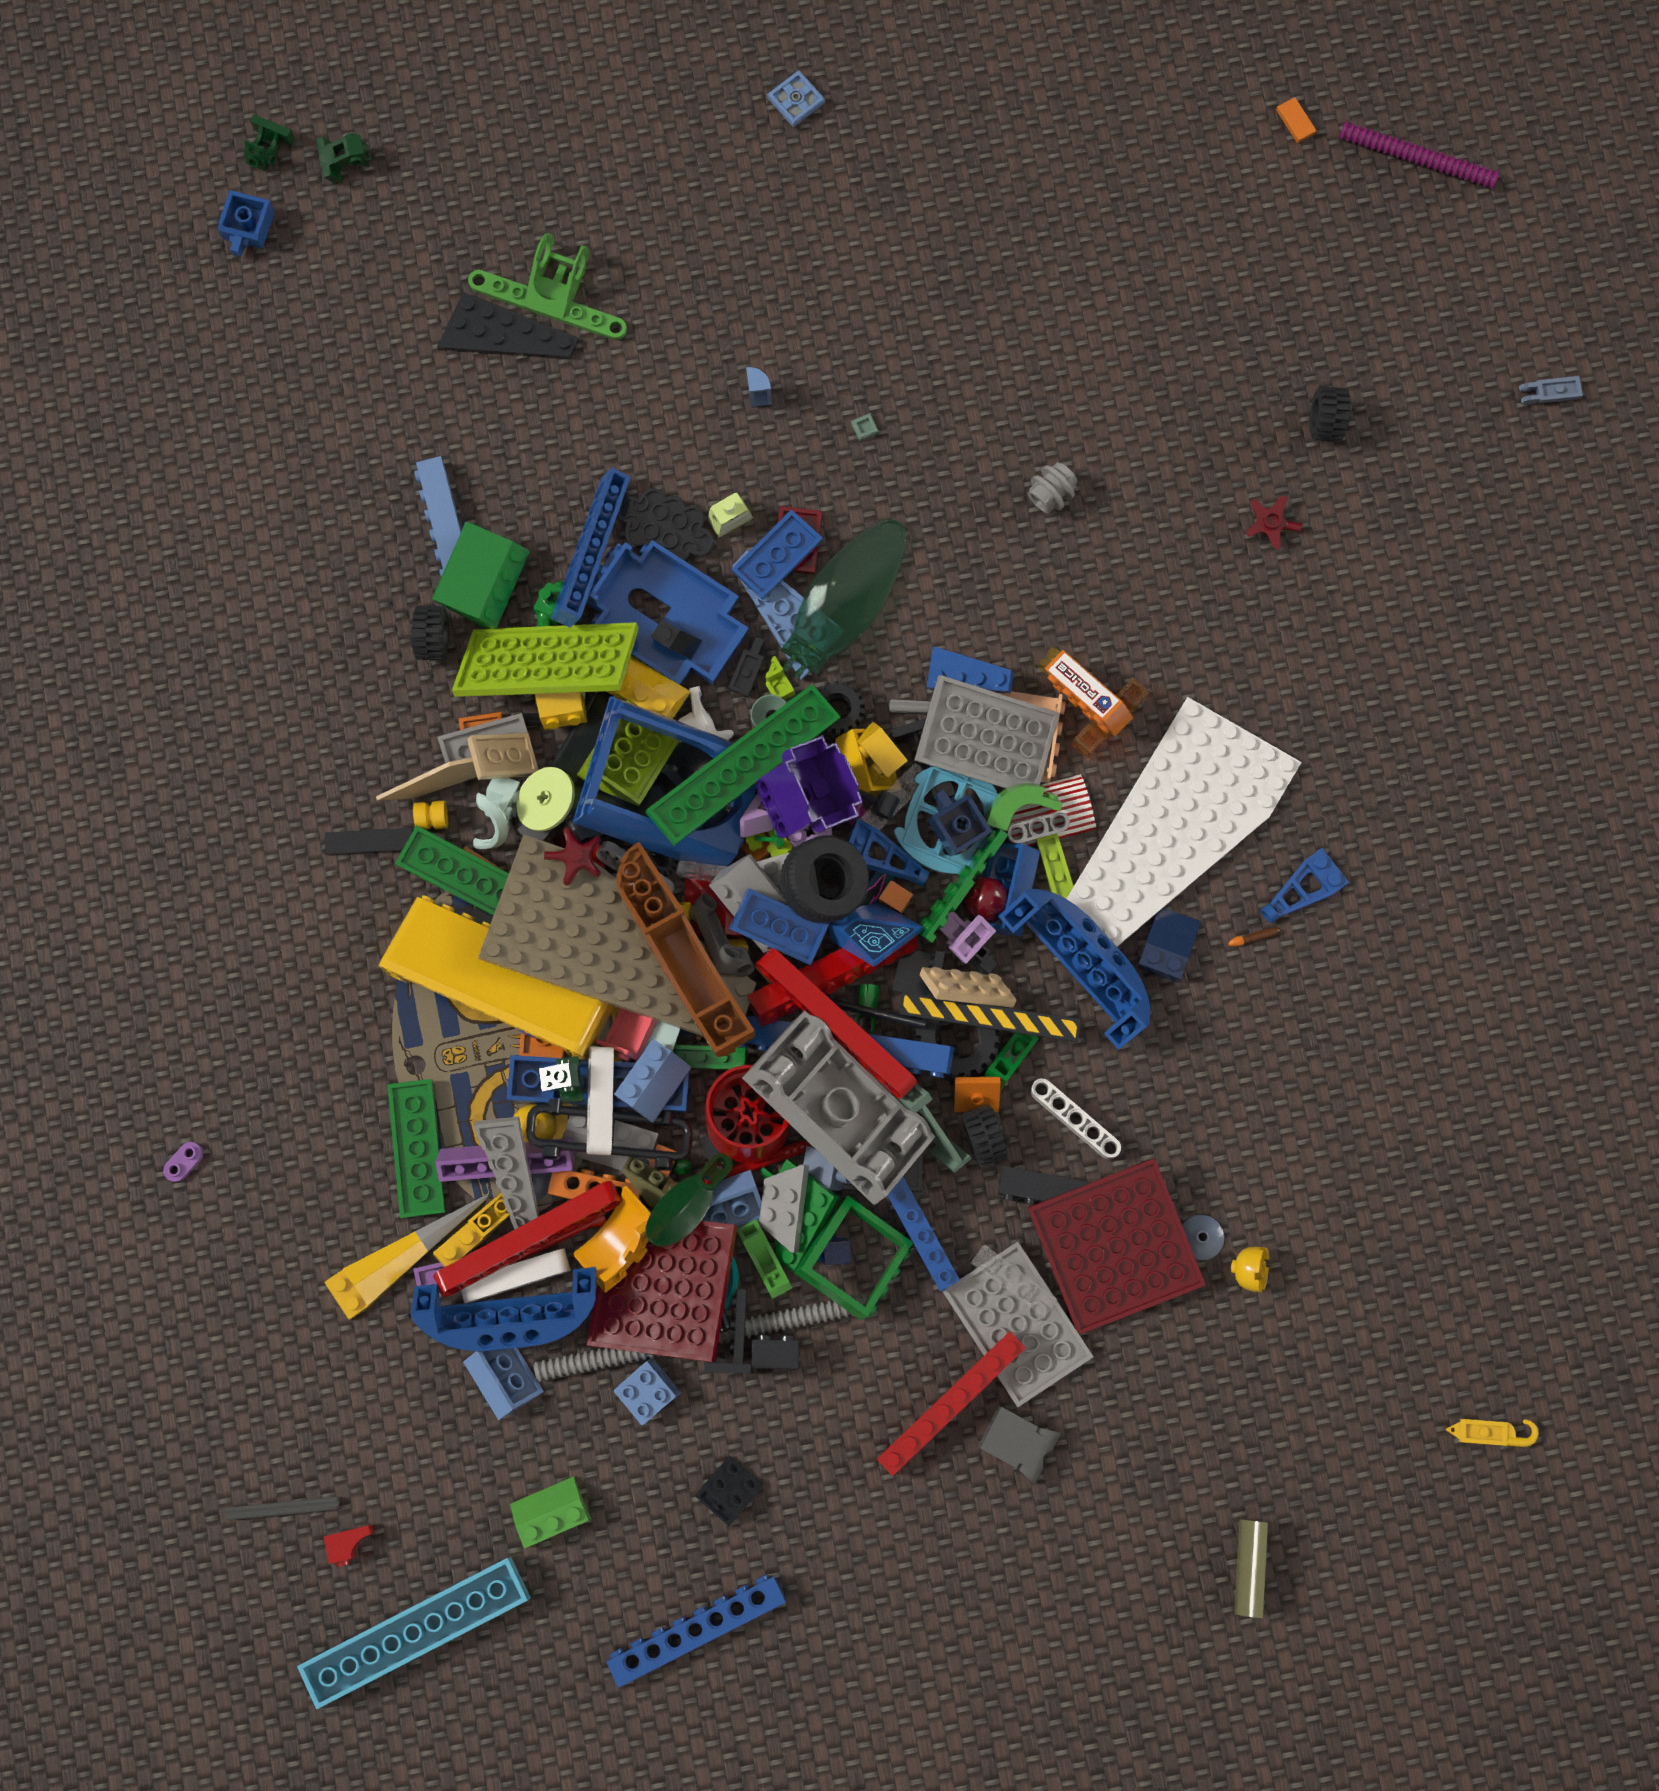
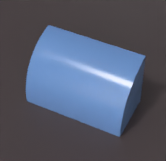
M746 367L751 407L772 405L771 386L766 374L757 368Z

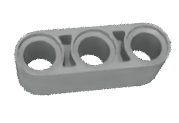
M1054 812L1014 823L1005 832L1008 834L1006 838L1011 843H1022L1059 833L1069 827L1070 819L1063 812ZM1058 815L1064 819V824L1061 828H1056L1053 824L1054 818ZM1036 821L1043 825V830L1039 834L1034 833L1032 830V826ZM1015 827L1022 831V835L1018 840L1013 839L1011 836V831Z

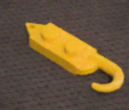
M1460 1419L1458 1423L1445 1429L1458 1438L1459 1442L1516 1447L1533 1445L1539 1435L1535 1423L1524 1419L1523 1423L1529 1425L1532 1430L1531 1436L1528 1438L1516 1437L1514 1427L1508 1422Z

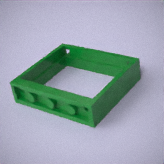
M847 1195L839 1201L794 1273L859 1320H862L868 1316L871 1317L876 1311V1302L887 1293L889 1289L887 1284L890 1279L894 1280L900 1272L898 1266L902 1261H906L911 1254L910 1247L913 1242ZM848 1211L900 1247L864 1306L812 1269Z

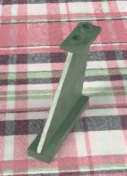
M916 1084L902 1099L893 1095L906 1109L918 1113L928 1123L931 1133L935 1136L932 1141L936 1144L929 1151L945 1166L956 1172L972 1159L970 1155L946 1137L926 1107V1104L932 1100L927 1091Z

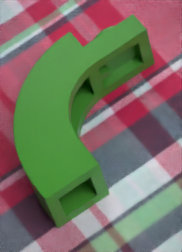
M1021 783L1003 790L995 797L988 807L985 820L989 826L1007 831L1012 816L1020 807L1027 804H1039L1060 811L1063 803L1058 800V795L1049 792L1043 795L1045 787L1040 784Z
M757 1219L738 1228L737 1232L772 1299L792 1289Z

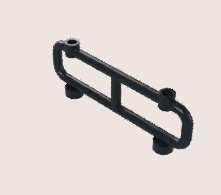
M549 1099V1104H538L532 1107L528 1112L526 1121V1137L533 1146L542 1148V1158L547 1160L560 1159L561 1150L587 1152V1143L538 1138L535 1135L536 1116L539 1113H548L554 1116L571 1115L587 1117L588 1108L562 1106V1100ZM662 1110L653 1123L639 1113L612 1112L611 1155L655 1159L654 1168L656 1170L670 1171L673 1169V1161L683 1160L690 1154L693 1136L692 1127L685 1119L674 1117L673 1111ZM615 1120L660 1124L664 1127L679 1126L684 1131L683 1148L679 1152L613 1146Z

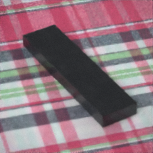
M413 828L325 832V854L341 855L402 851L413 832Z

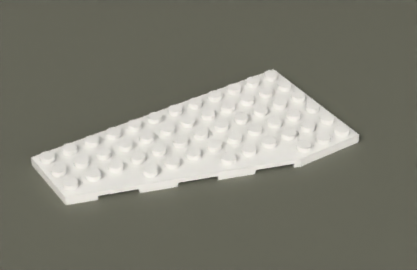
M1187 697L1068 895L1067 900L1084 911L1118 947L1270 817L1301 762Z

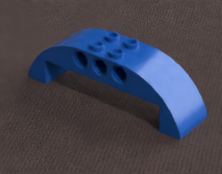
M1028 889L998 916L1013 933L1026 923L1114 1020L1115 1023L1104 1034L1118 1050L1149 1025V999L1137 971L1119 948L1078 906L1055 893L1046 890Z
M596 1267L573 1269L572 1292L441 1306L437 1284L414 1286L411 1318L431 1338L449 1347L461 1350L491 1351L546 1344L571 1333L589 1315L596 1299Z

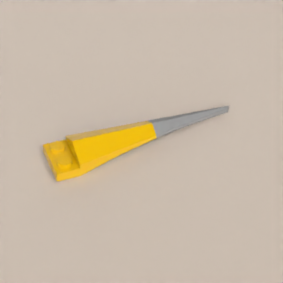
M483 1196L343 1268V1270L326 1280L324 1283L348 1319L351 1320L369 1308L426 1253L487 1200L488 1196Z

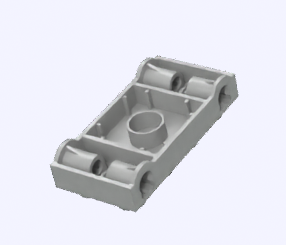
M806 1011L800 1014L742 1077L873 1205L889 1194L935 1138L923 1117L906 1109L833 1038L831 1030L822 1020L809 1015Z

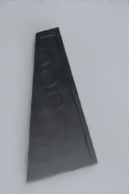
M463 292L437 348L444 351L452 349L457 350V352H465L466 350L486 354H522L528 357L536 355L545 356V358L571 360L579 339Z

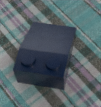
M1166 908L1158 911L1136 968L1178 983L1188 962L1201 921Z

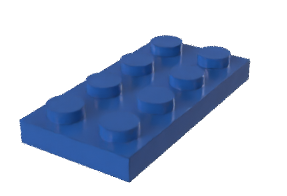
M791 510L731 570L759 598L764 600L823 541V538Z
M747 888L729 929L811 965L829 924L807 921L798 916L796 912H793L789 906Z

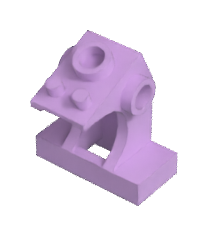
M955 912L947 914L948 921L943 928H940V931L948 939L946 941L949 946L948 948L963 963H967L996 932L980 915L972 922L967 919L964 922Z

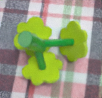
M774 828L768 831V834L772 837H765L763 832L746 838V843L749 844L751 851L761 849L763 841L769 842L770 845L767 847V851L771 853V857L786 854L793 848L792 843L787 841L786 838H780Z

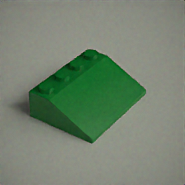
M465 522L431 600L484 629H496L530 551L509 539L472 523Z

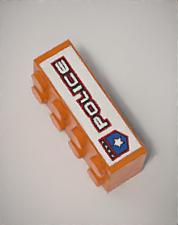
M1064 650L1044 668L1049 674L1047 679L1053 684V687L1060 694L1064 693L1068 697L1069 702L1076 708L1079 706L1083 710L1082 713L1089 720H1094L1105 734L1110 732L1113 736H1116L1133 719L1125 704Z

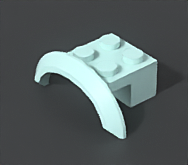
M510 778L492 779L487 787L486 796L480 793L477 794L476 803L485 812V815L491 818L495 834L491 839L481 840L475 838L473 841L475 848H497L506 841L512 824L511 820L518 815L516 804L520 782Z

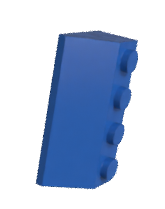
M1002 843L991 859H987L984 876L1001 881L1003 888L1007 890V902L1002 912L1026 890L1032 889L1040 851L1025 844ZM1001 912L994 916L996 917L995 920L988 922L996 930L995 933L1022 936L1024 924L1013 933L998 917Z

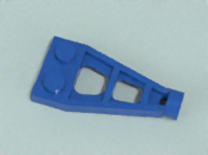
M859 818L854 822L847 841L853 844L863 856L867 869L912 881L920 887L923 886L928 878L929 871L922 868L917 861L877 828ZM872 842H876L885 850L884 860L873 859L868 855ZM892 855L897 856L905 863L903 870L889 864Z
M1321 848L1300 865L1270 904L1261 909V913L1272 924L1282 916L1331 897L1346 886L1349 881L1323 848ZM1307 873H1312L1321 884V889L1308 894L1302 889L1300 882ZM1294 888L1301 897V900L1289 906L1283 897L1290 889Z

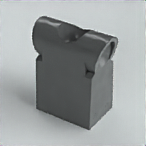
M998 1406L978 1448L1017 1468L1033 1484H1036L1043 1470L1044 1456L1053 1450L1061 1433L1040 1428Z

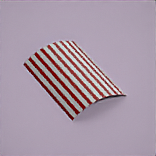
M1081 774L1042 784L1045 787L1043 795L1046 792L1058 795V800L1063 803L1060 811L1039 804H1027L1020 807L1014 813L1009 824L1010 826L1014 823L1054 812H1063L1068 815L1070 824L1065 831L1057 833L1059 839L1095 830V818ZM1059 815L1056 816L1053 820L1054 826L1061 828L1064 824V819ZM1036 821L1032 826L1033 832L1036 834L1041 833L1043 825ZM1018 827L1013 828L1011 831L1012 838L1015 840L1020 839L1022 835L1021 829ZM1036 839L1022 843H1013L1025 844L1027 846L1037 845L1035 841Z

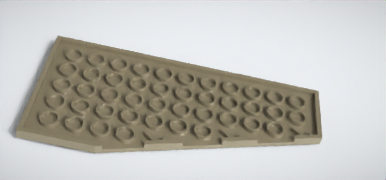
M523 834L478 959L703 1036L663 972L618 891L617 878L594 862L600 870L601 874L599 877H595L589 871L582 869L576 874L570 885H564L563 879L566 871L564 862L544 860V851H561L564 848ZM701 942L703 948L705 949L707 955L711 960L712 955L709 951V948ZM719 973L744 1015H746L749 1006L747 995L753 993L756 983L747 976L739 977Z

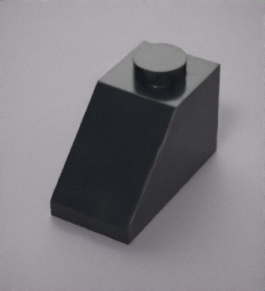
M667 617L660 620L651 635V638L690 659H692L703 641Z

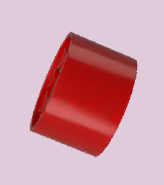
M753 1065L737 1066L724 1072L712 1084L706 1100V1128L712 1144L720 1153L727 1155L731 1160L741 1163H756L775 1155L785 1144L791 1125L776 1110L770 1115L763 1111L764 1108L772 1106L764 1101L742 1078ZM740 1085L742 1094L739 1095V1097H737V1095L732 1089L733 1087ZM748 1094H755L758 1098L755 1101H750L746 1096ZM728 1102H734L737 1105V1107L727 1109L725 1107V1104ZM746 1108L750 1113H753V1121L748 1115H745ZM713 1111L723 1112L726 1116H713ZM775 1119H784L783 1125L773 1123L770 1121H774ZM725 1123H730L734 1128L731 1131H725L722 1126ZM764 1128H769L773 1133L770 1136H764L760 1131ZM737 1135L734 1142L728 1139ZM747 1136L752 1141L749 1144H742L740 1139ZM758 1137V1139L763 1143L756 1144L755 1138Z

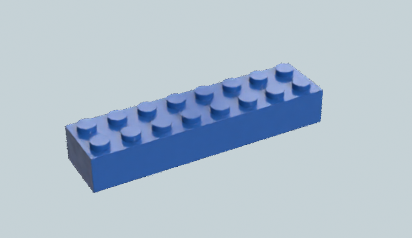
M510 1055L506 1100L510 1103L549 1104V1099H560L559 1089L542 1091L539 1069L555 1066L556 1059L561 1058ZM579 1059L584 1102L563 1104L562 1106L588 1108L589 1060ZM614 1062L613 1109L633 1110L617 1099L614 1093L635 1063ZM691 1069L662 1110L688 1114Z

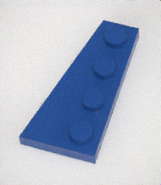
M933 646L927 688L934 690L938 675H942L995 693L1011 694L1014 672L1010 669Z

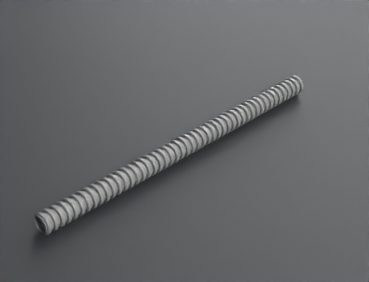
M862 1293V1296L857 1294L853 1298L863 1306L868 1300L865 1293ZM830 1300L825 1304L820 1302V1305L814 1303L811 1307L810 1305H806V1308L800 1306V1309L797 1310L796 1308H793L792 1311L786 1309V1312L779 1311L777 1314L772 1312V1315L766 1313L763 1317L758 1315V1318L752 1316L749 1320L746 1318L745 1336L751 1338V1335L757 1337L760 1333L761 1335H765V1332L771 1334L774 1330L775 1332H779V1329L785 1331L788 1327L789 1329H793V1326L799 1328V1325L806 1326L808 1323L813 1325V1322L819 1324L822 1320L824 1322H827V1319L833 1321L836 1317L838 1319H841V1316L847 1318L848 1315L852 1314L836 1302H831ZM730 1329L727 1332L720 1333L718 1342L723 1344V1341L728 1343L731 1339L735 1340V1331ZM599 1348L596 1352L591 1350V1353L587 1351L584 1354L577 1353V1356L570 1354V1357L565 1355L562 1359L556 1357V1360H553L551 1358L548 1362L546 1360H542V1363L537 1361L534 1364L536 1379L538 1382H541L542 1379L549 1380V1377L556 1379V1376H559L561 1378L564 1374L570 1376V1373L575 1375L578 1371L580 1373H584V1370L589 1372L592 1368L594 1370H598V1367L604 1369L607 1365L608 1367H612V1364L618 1366L621 1362L622 1364H626V1361L632 1363L635 1359L636 1361H640V1358L646 1360L647 1357L654 1358L655 1355L606 1348L602 1350Z

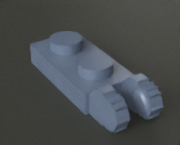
M1579 376L1537 380L1536 382L1524 383L1519 386L1520 392L1536 390L1537 395L1521 398V402L1524 405L1537 402L1548 403L1581 399L1583 396Z

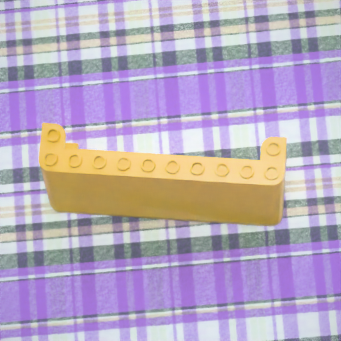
M425 895L422 898L417 897L378 965L386 974L407 984L411 981L558 1046L572 1057L578 1056L579 1059L589 1060L590 1046L597 1045L595 1042L600 1038L614 1008L613 1005L479 960L478 957L490 927L489 923L474 922V917L466 913H462L460 916L454 913V908L442 904V907L435 903V900Z

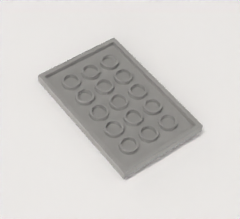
M938 675L915 761L1005 789L1021 783L1040 784L1060 713Z
M1016 1242L961 1278L957 1283L942 1291L983 1355L992 1349L1010 1330L1026 1346V1349L997 1375L1017 1407L1093 1358L1086 1344L1019 1242Z

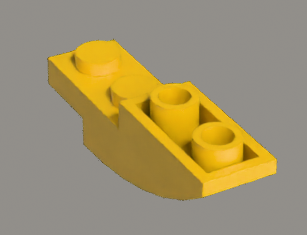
M502 1193L496 1196L468 1220L465 1226L433 1252V1255L444 1267L474 1251L510 1217L503 1202Z

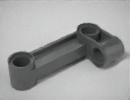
M702 894L690 907L689 915L699 925L712 955L711 962L719 973L739 977L750 975L754 971L755 966L747 949L730 945L715 912L717 908L716 901L711 896Z

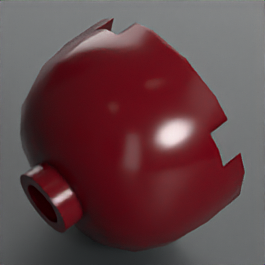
M985 876L973 880L975 883L963 899L964 907L974 918L980 915L987 922L996 919L994 916L998 912L1002 913L1005 908L1007 890L1003 888L1001 881Z

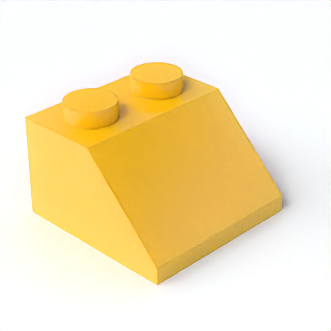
M582 692L535 694L539 717L544 730L587 722L585 699Z
M874 722L867 727L857 740L860 745L858 750L865 759L871 758L874 762L871 766L879 776L883 773L888 778L908 761L883 729Z

